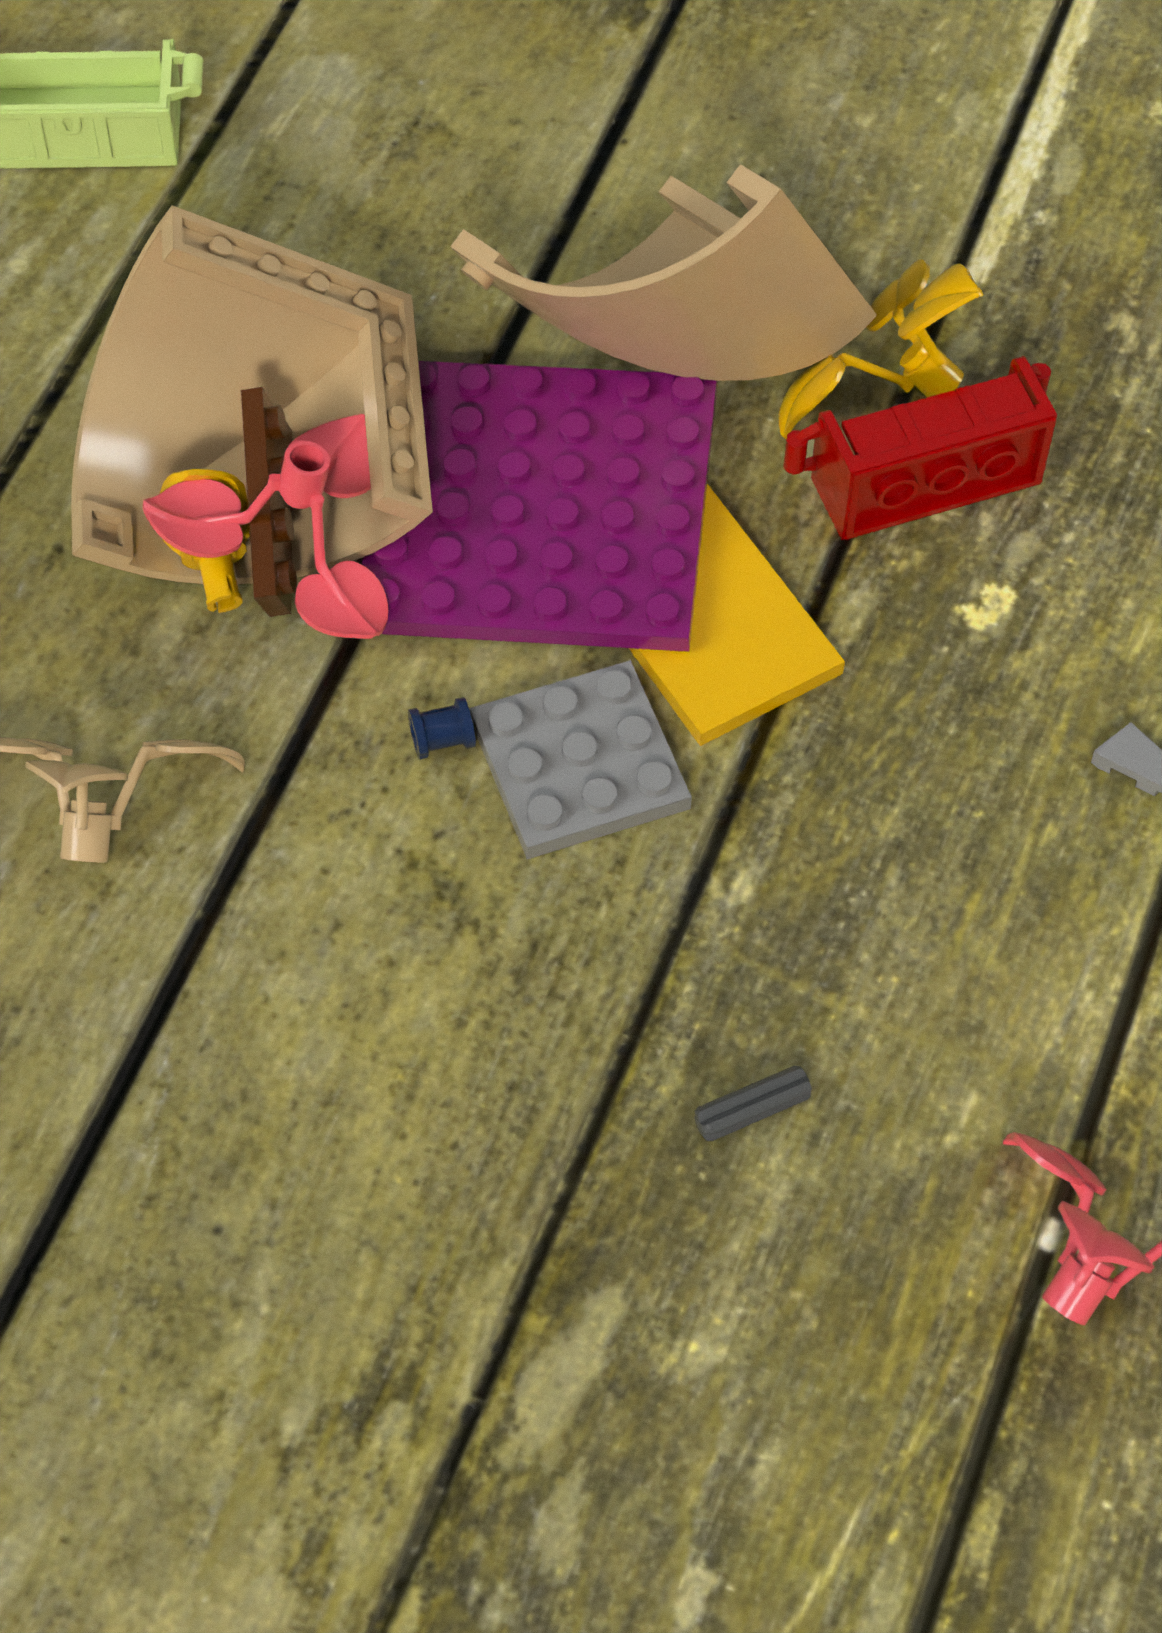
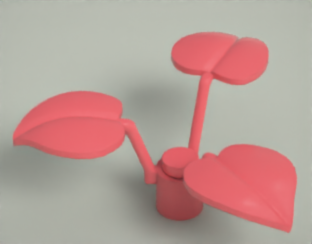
M364 414L327 422L295 438L285 451L281 473L269 475L265 488L244 512H240L241 502L237 494L221 482L211 479L183 481L169 487L157 496L143 500L144 514L152 528L162 539L186 554L203 558L221 557L238 550L243 541V532L240 525L250 523L275 491H279L284 501L291 507L297 509L310 507L312 510L315 567L319 574L304 577L297 586L295 605L301 618L319 632L343 638L370 639L380 636L386 627L389 613L387 597L383 586L375 574L360 563L349 560L342 561L329 569L325 560L322 513L324 503L323 492L336 498H352L362 495L371 489Z
M1010 1133L1004 1139L1003 1145L1020 1146L1039 1165L1070 1182L1079 1197L1078 1207L1061 1201L1058 1206V1210L1070 1234L1066 1247L1057 1260L1062 1266L1043 1293L1042 1298L1068 1319L1080 1325H1086L1105 1295L1115 1299L1121 1288L1139 1273L1151 1274L1155 1268L1152 1263L1162 1256V1241L1143 1254L1121 1235L1108 1231L1100 1221L1089 1214L1094 1192L1103 1196L1106 1191V1187L1099 1178L1082 1162L1066 1151L1025 1134ZM1112 1263L1127 1267L1113 1279L1110 1277L1115 1269Z

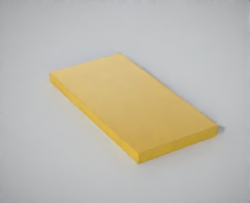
M707 484L690 651L629 648L699 746L842 675L845 665L844 659Z

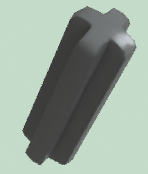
M800 1066L789 1067L697 1107L694 1117L696 1126L706 1141H714L808 1100L811 1096L812 1087L809 1078Z

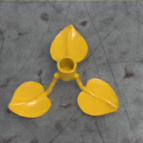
M919 259L900 278L890 283L870 305L877 316L868 324L866 329L871 332L877 331L892 318L899 326L898 336L902 340L909 339L913 344L900 360V365L904 368L903 375L847 353H841L836 358L830 355L809 366L798 376L786 392L778 419L781 436L786 440L788 433L793 430L794 426L836 387L847 366L855 367L898 384L906 393L911 391L914 386L926 397L957 389L964 377V372L936 347L925 328L962 305L983 296L982 290L973 280L969 270L962 264H955L945 270L925 288L930 276V268L923 259ZM915 300L914 310L905 318L903 308Z

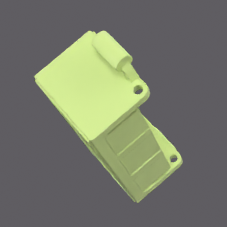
M163 39L162 59L160 51L0 53V169L178 166L181 99L185 97L194 98L202 93L203 58L196 53L186 54L176 51L174 39ZM178 64H183L182 86L180 84Z

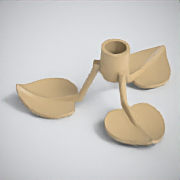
M0 737V752L32 754L41 759L26 761L25 768L56 788L60 807L59 824L63 825L60 858L73 861L108 862L110 830H121L122 815L143 768L149 760L178 753H206L224 759L242 773L245 766L244 758L240 753L221 745L186 739L143 742L128 775L119 770L87 763L71 765L63 762L62 755L73 756V749L56 743L37 739ZM125 780L111 814H106V802L88 800L89 782ZM77 787L76 800L72 799L70 805L68 791Z

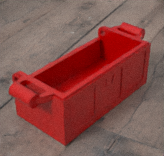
M1021 356L1011 360L1009 374L971 386L960 387L953 391L906 404H899L888 409L842 421L841 428L855 455H853L832 411L819 412L818 422L801 431L793 430L788 433L783 467L786 472L793 475L800 474L803 471H812L811 479L841 540L851 539L1039 485L1043 480L1057 420V413L1046 395L1051 369L1044 363H1035L1030 366L1026 357ZM815 439L813 456L806 458L808 440Z

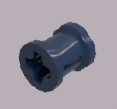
M464 697L456 698L454 705L420 712L417 708L408 709L411 737L419 760L428 758L429 752L461 744L466 749L476 746L473 721Z

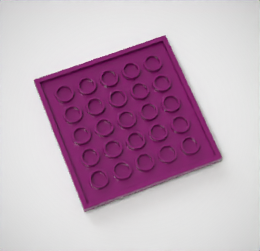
M418 361L433 512L396 541L363 557L362 565L375 574L383 586L387 597L389 613L387 624L382 634L689 652L717 398V381L700 379L698 377H681L664 372Z

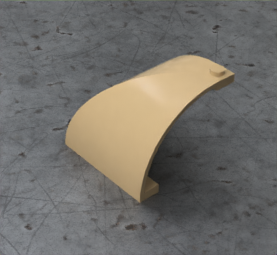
M741 164L726 183L748 209V212L742 218H739L675 177L670 176L659 190V193L674 210L672 214L642 243L618 261L594 274L572 282L553 285L525 278L499 252L464 229L450 246L466 262L461 271L481 288L488 290L493 285L543 320L573 338L608 355L647 369L681 377L734 381L755 380L787 374L809 367L836 353L856 338L877 316L783 190Z
M171 205L143 247L123 286L107 324L90 376L78 429L73 465L71 501L72 556L151 578L203 584L201 571L190 569L183 565L181 556L168 547L152 528L143 511V500L159 495L162 484L169 475L189 469H211L233 474L244 484L247 494L241 390L263 387L274 405H281L283 408L286 422L292 429V441L301 434L327 422L359 414L365 415L371 489L362 495L352 498H336L325 492L322 495L324 497L322 513L325 560L329 569L342 561H355L372 554L415 528L433 510L412 295ZM292 507L294 527L292 562L298 578L318 573V571L316 570L314 559L312 510L310 507L305 509ZM250 536L246 542V553L241 559L233 563L238 584L253 583Z

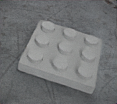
M631 660L470 708L475 734L526 859L691 809L692 796Z

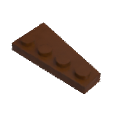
M263 387L241 390L248 508L267 485L269 475L281 473L285 451L292 442V429L286 422L283 408L281 405H274ZM275 491L255 518L249 523L254 599L269 617L291 614V594L296 593L297 575L292 562V541L294 539L292 507L284 501L279 491Z

